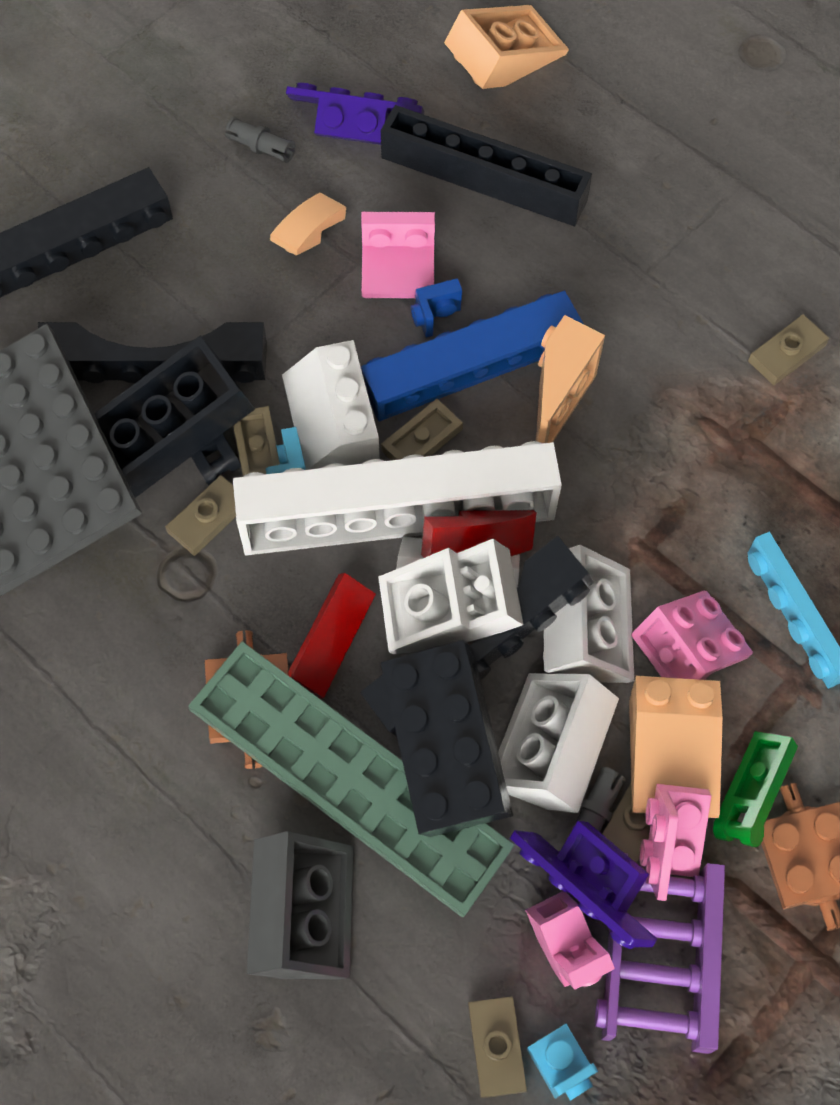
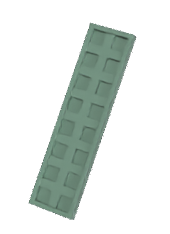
M241 641L188 706L189 710L462 918L467 914L515 846L486 823L433 837L418 834L402 760L243 641Z

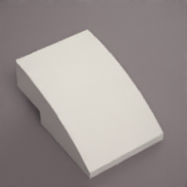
M495 539L488 540L459 553L447 548L378 577L388 649L392 654L424 651L460 640L470 642L524 625L510 550Z

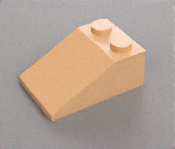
M532 5L461 10L444 42L454 54V58L472 76L475 84L482 89L507 86L565 56L569 51L568 47Z
M566 315L563 316L557 327L552 325L549 327L541 343L545 350L538 363L542 370L539 382L536 441L541 443H551L555 440L597 375L605 339L604 334Z
M636 676L629 700L632 813H646L648 798H655L656 785L663 784L708 789L711 794L708 818H719L723 721L720 681Z

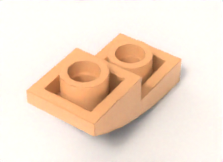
M318 193L288 214L270 234V241L297 256L320 244L323 230L345 220L346 206L322 193Z

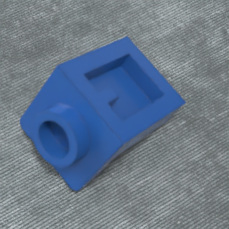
M458 278L416 289L415 304L411 305V315L415 326L422 327L425 338L433 336V317H447L461 310L462 288Z

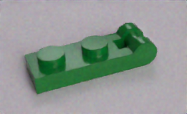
M754 732L720 807L719 818H715L713 824L715 838L728 842L735 838L739 839L743 845L758 847L764 837V824L798 748L792 737ZM744 813L745 817L743 821H737L740 814Z

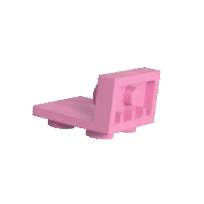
M362 212V297L415 298L416 289L434 285L435 212Z
M705 590L658 606L631 634L660 676L667 678L705 680L712 673L743 661L753 654V651L745 642L744 636L735 629L722 612L719 603Z
M657 784L655 798H648L645 819L646 824L650 825L649 839H642L639 859L640 865L645 866L646 872L649 873L646 883L652 885L656 900H667L670 875L699 876L711 802V794L708 789Z

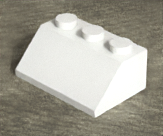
M354 340L316 347L282 374L294 427H297L306 470L323 468L333 463L346 466L364 463L371 459H380L379 436Z
M582 545L569 548L589 572L593 584L588 587L590 592L583 600L573 606H570L569 603L555 613L557 615L556 620L544 629V671L550 674H590L599 682H633L635 680L633 637L631 636L633 631L630 569Z
M529 673L498 751L508 795L547 810L578 813L619 698L590 674Z

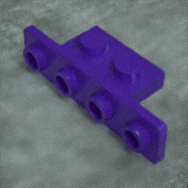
M297 83L296 87L287 86L286 95L291 100L318 104L314 130L316 136L381 145V129L387 120L388 114L391 113L395 105L423 115L425 112L422 106L417 105V100L406 97H398L397 102L384 100V96L371 92H365L363 97L351 96L350 91L343 88L331 87L330 92L317 91V86L308 83Z
M577 821L560 852L538 833L513 831L510 839L521 848L520 855L528 862L541 866L549 873L548 879L555 887L564 892L571 893L580 901L578 907L581 911L593 919L601 920L611 929L609 934L614 941L628 949L654 946L657 938L627 912L649 873L590 823Z

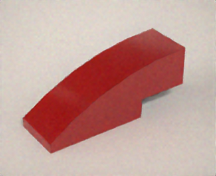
M460 510L458 516H424L421 555L425 558L447 548L459 553L491 539H495L508 548L511 556L530 551L533 548L537 512L535 510Z

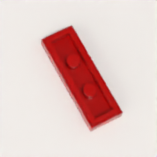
M338 574L287 675L319 699L324 698L376 593L348 574Z

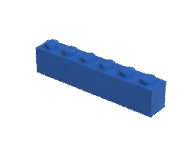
M565 290L553 295H543L535 302L521 307L514 306L508 308L502 314L492 318L476 320L469 326L457 331L443 332L433 340L419 345L412 344L406 346L398 353L384 358H374L367 362V364L360 366L370 405L378 422L539 361L545 350L541 343L551 325L557 327L564 315L584 324Z

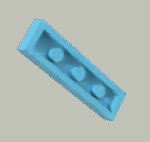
M770 531L756 537L747 553L752 571L755 575L761 576L768 588V596L772 605L782 611L788 621L790 635L796 643L803 646L809 656V665L814 675L818 679H822L828 689L840 684V646Z

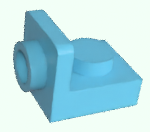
M297 427L281 429L283 444L276 445L280 465L267 467L265 469L266 474L283 473L290 468L306 470Z
M567 1024L527 1047L528 1053L555 1099L566 1093L571 1101L593 1087L589 1077L597 1073L598 1069L594 1063H589Z

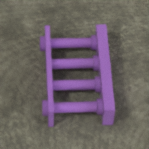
M707 863L700 871L699 876L694 875L693 879L670 877L667 894L691 897L692 902H698L697 920L692 919L691 923L632 916L657 938L688 941L690 946L696 947L695 965L690 964L689 969L621 960L622 945L614 941L609 934L607 952L615 969L606 973L604 1000L597 999L595 1027L602 1028L601 1040L611 1041L616 1037L617 1025L683 1033L686 1039H692L691 1052L710 1054L718 1050L725 865ZM645 881L640 891L654 893L652 885L647 884ZM620 979L687 987L688 992L694 993L693 1011L688 1010L687 1014L683 1015L618 1006Z

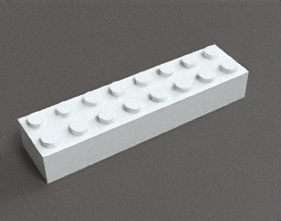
M530 441L521 446L506 448L488 446L480 451L471 452L451 450L442 455L426 457L414 454L403 459L390 461L371 459L363 464L346 466L333 463L323 468L310 470L290 468L283 473L274 474L253 472L243 477L233 478L236 520L245 556L402 538L403 536L423 535L424 516H458L460 510H535L537 512L536 522L550 521L555 519L562 486L554 442L541 443L538 441Z

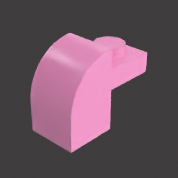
M562 891L525 910L544 954L564 987L571 985L576 990L581 986L593 985L602 978V975L615 969L609 953L592 937L584 915L578 907V903L566 892Z

